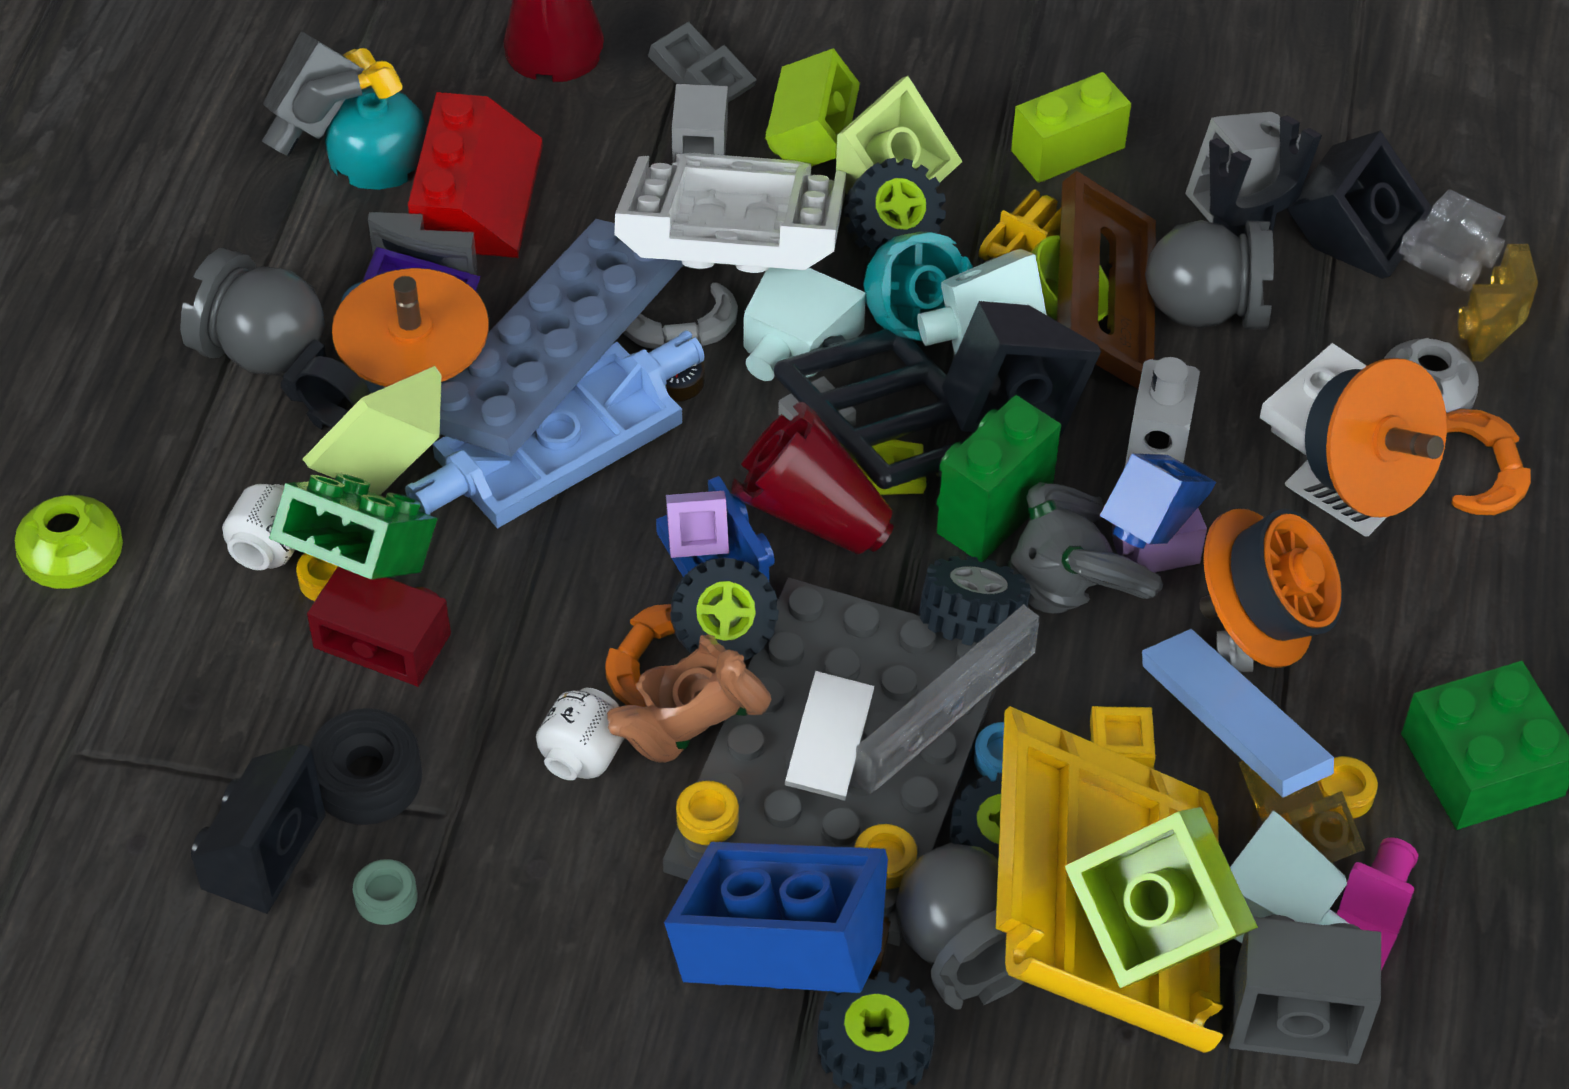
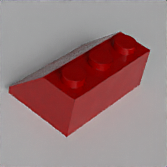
M436 92L408 201L409 214H423L425 230L474 232L476 254L518 258L543 148L542 137L488 96Z

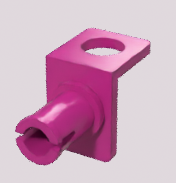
M1398 838L1382 840L1371 867L1360 862L1354 864L1336 913L1348 923L1359 927L1361 930L1381 932V970L1400 932L1414 893V887L1406 883L1412 868L1417 863L1418 853L1411 844Z

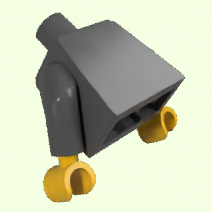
M301 31L263 105L277 116L262 142L289 157L303 131L317 139L324 134L345 99L362 96L361 90L369 86L373 88L379 99L388 98L402 90L400 78L392 64L382 60L376 62L371 52L366 48L353 49L341 55Z

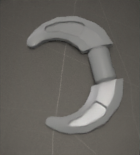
M712 283L711 293L716 300V304L712 311L704 317L697 319V324L695 322L664 325L662 328L660 322L646 318L640 313L623 334L637 345L656 349L687 330L692 333V338L689 340L696 337L701 346H705L726 337L736 325L738 305L733 294L726 287L719 283Z

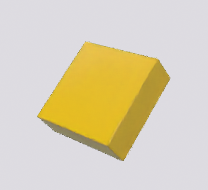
M1092 706L1090 715L1091 742L1153 769L1156 757L1152 707Z

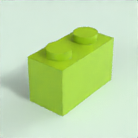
M834 48L782 66L765 139L771 151L775 155H779L782 160L800 161L814 166L837 158V134L852 122L860 83Z
M1101 72L1015 106L1011 151L1038 183L1125 148L1131 102L1107 75Z

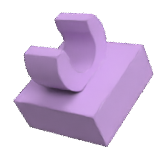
M724 491L666 495L671 558L729 553L726 497Z

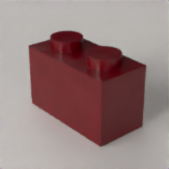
M341 567L336 568L307 612L313 647L315 649L419 687L451 635L447 601L439 597L432 590L425 587L414 588L387 577L371 580Z

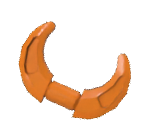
M1459 409L1446 413L1447 433L1462 432L1469 434L1483 442L1485 446L1492 447L1501 471L1498 473L1493 487L1488 491L1475 496L1455 495L1451 501L1452 505L1457 509L1475 515H1496L1513 509L1525 497L1531 484V469L1523 467L1515 444L1519 442V436L1510 424L1502 418L1482 410Z
M671 604L654 605L642 610L630 619V624L634 627L618 649H609L605 663L606 679L614 695L625 705L646 707L644 697L636 688V684L641 676L638 660L654 638L661 639L675 634L670 616Z

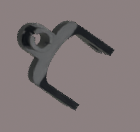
M1288 115L1280 117L1279 175L1266 188L1242 198H1238L1252 158L1240 151L1232 153L1227 172L1230 145L1218 138L1210 140L1209 211L1214 216L1213 223L1223 224L1239 237L1241 233H1244L1247 221H1270L1269 230L1273 232L1276 213L1288 208L1299 198L1322 135L1311 128L1302 130L1298 150L1297 139L1299 137L1300 122Z

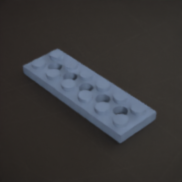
M595 219L490 330L485 346L476 360L458 375L441 382L439 434L512 457L683 266L682 261L642 258L615 235L614 223Z

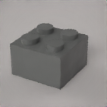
M1271 915L1264 918L1253 917L1258 928L1244 934L1232 978L1229 1048L1359 1064L1381 1002V932L1361 930L1359 927L1348 923H1336L1328 926L1295 922L1293 919L1281 915Z

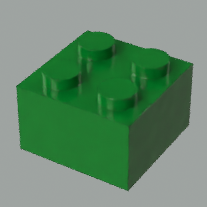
M1523 661L1413 694L1401 735L1456 830L1566 795L1569 788V735Z

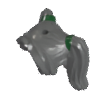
M1044 482L1036 483L1028 490L1026 498L1031 519L1023 531L1017 548L1008 561L1007 566L1014 569L1013 575L1021 574L1026 578L1025 583L1030 584L1031 590L1028 603L1031 607L1045 613L1066 612L1069 609H1074L1088 603L1090 597L1084 591L1094 585L1120 590L1142 599H1151L1162 590L1163 582L1161 576L1129 558L1113 553L1109 542L1093 523L1101 518L1100 514L1104 508L1101 497L1091 496L1065 485Z

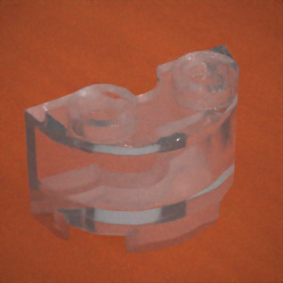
M1449 189L1433 205L1426 221L1419 219L1403 235L1400 253L1405 255L1403 260L1468 292L1478 279L1482 265L1491 268L1498 259L1505 243V239L1498 237V234L1506 216Z

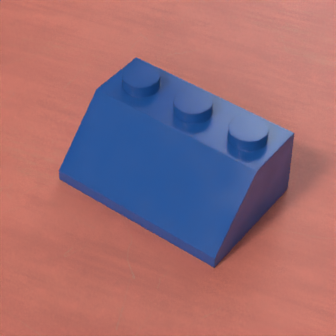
M710 842L664 922L682 981L715 985L861 993L882 947L888 865L886 850L880 848Z

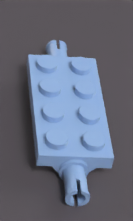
M687 330L649 353L643 349L630 355L618 342L613 343L512 457L445 436L433 443L434 458L440 463L442 468L415 483L405 486L407 497L421 503L419 511L428 515L461 495L470 497L498 529L682 424V408L669 396L666 390V380L704 361V351L696 337L689 340L692 338V333Z

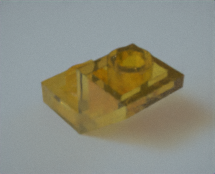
M1507 244L1501 265L1493 268L1491 284H1473L1467 307H1461L1459 310V336L1461 339H1467L1472 361H1484L1528 318L1538 286L1529 244Z
M1244 761L1238 762L1263 823L1274 810L1331 863L1365 850L1342 791L1323 796L1318 782H1315L1282 798Z

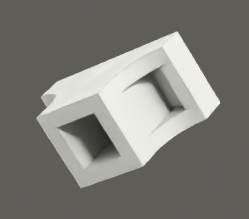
M1332 343L1262 404L1260 418L1272 426L1271 432L1306 455V423L1318 393L1336 375L1351 369H1363L1366 365Z

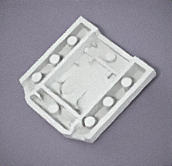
M701 153L676 154V162L672 163V166L665 163H655L649 167V156H640L636 161L615 213V235L642 258L681 260L684 266L703 269L714 266V263L733 264L736 265L738 270L750 273L764 272L769 267L806 270L835 250L845 196L846 172L836 170L833 181L829 180L827 176L811 175V164L800 161Z

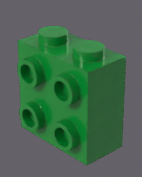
M1017 395L1011 398L1000 410L992 409L981 420L977 431L964 443L957 442L953 444L941 460L940 471L942 472L940 494L937 499V507L939 508L937 534L969 556L977 557L980 562H983L1030 517L1026 498L1028 490L1039 482L1054 483L1061 423Z
M338 473L335 480L319 475H311L308 482L285 483L269 539L372 580L421 573L438 518L419 511L421 503L413 498L396 493H387L386 498L369 492L370 483L361 478Z

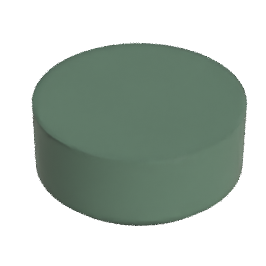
M383 859L369 863L358 872L353 882L356 908L360 915L369 922L380 925L397 923L405 919L416 906L418 893L414 874L405 864L399 861Z

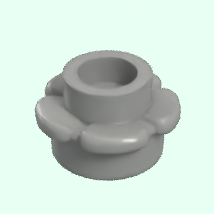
M1216 631V651L1239 672H1253L1254 659L1248 656L1233 641L1227 631Z

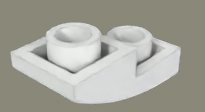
M815 671L785 780L786 786L845 801L875 686Z

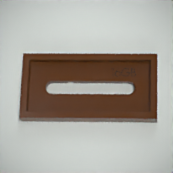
M1075 171L1062 182L1057 322L1098 345L1101 354L1095 365L1139 390L1144 361L1154 360L1155 304L1149 293L1145 271L1149 254L1156 246V220L1080 172ZM1100 233L1109 242V264L1112 265V268L1109 269L1107 329L1111 331L1109 334L1104 333L1098 324Z

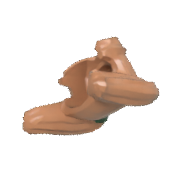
M701 635L699 647L688 657L681 659L678 664L654 667L645 671L639 677L636 688L644 697L646 707L625 705L609 710L607 712L608 729L611 734L627 739L646 758L658 763H666L675 760L684 749L688 748L691 738L704 732L709 726L718 724L733 715H762L770 705L772 700L771 694L761 680L745 668L743 655H740L737 651L726 650L724 646L717 642L713 635Z

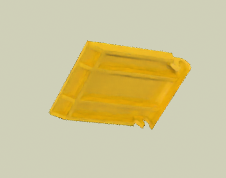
M1008 707L1004 713L996 929L1006 933L1005 965L1008 975L1203 1053L1213 1050L1219 1044L1223 1034L1203 1026L1210 1016L1217 1014L1223 1008V1005L1220 1004V945L1145 980L1120 988L1064 867L1178 811L1202 807L1219 843L1218 816L1209 794L1016 708Z

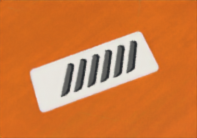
M1308 460L1285 482L1286 487L1363 536H1369L1387 518L1371 517L1351 509L1343 502L1337 491L1327 488L1316 478Z

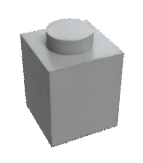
M676 84L672 121L673 163L676 162V154L701 153L725 155L728 128V86Z

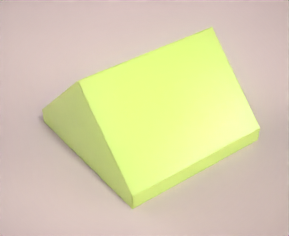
M909 76L903 77L837 134L836 170L846 172V194H848L855 181L866 170L878 162L881 164L886 159L896 158V163H899L904 158L913 160L912 167L915 169L922 164L929 169L925 176L929 180L936 177L939 183L962 163L961 158ZM890 211L885 212L888 213L891 217L895 218V221L898 220L897 216L892 214Z
M433 366L362 397L303 458V461L308 468L332 478H336L338 473L366 480L370 483L368 491L380 496L439 438L441 373Z

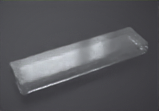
M1023 604L856 746L854 781L869 793L875 792L1035 654L1039 616Z

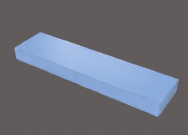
M1192 629L1142 650L1143 667L1282 798L1334 774V757Z

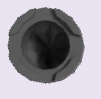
M1203 220L1180 224L1174 227L1156 244L1149 254L1145 276L1149 293L1155 306L1174 323L1197 329L1221 325L1237 313L1239 317H1242L1244 329L1267 330L1272 305H1264L1263 280H1273L1274 276L1273 232L1269 230L1270 221H1247L1244 233H1241L1239 237L1223 224Z
M218 248L209 254L196 270L193 277L202 280V283L196 294L194 305L183 303L180 331L183 344L186 347L195 349L200 355L208 358H220L226 354L232 362L250 373L280 376L286 373L314 339L319 342L321 341L325 329V317L313 286L291 270L264 266L256 268L255 262L249 255L225 248Z
M949 843L923 853L903 874L896 900L897 922L904 941L923 960L933 965L931 969L932 984L944 1002L954 1009H961L965 999L978 995L983 1005H986L1013 992L1024 981L1008 975L1005 965L1006 933L996 929L998 859L980 847Z

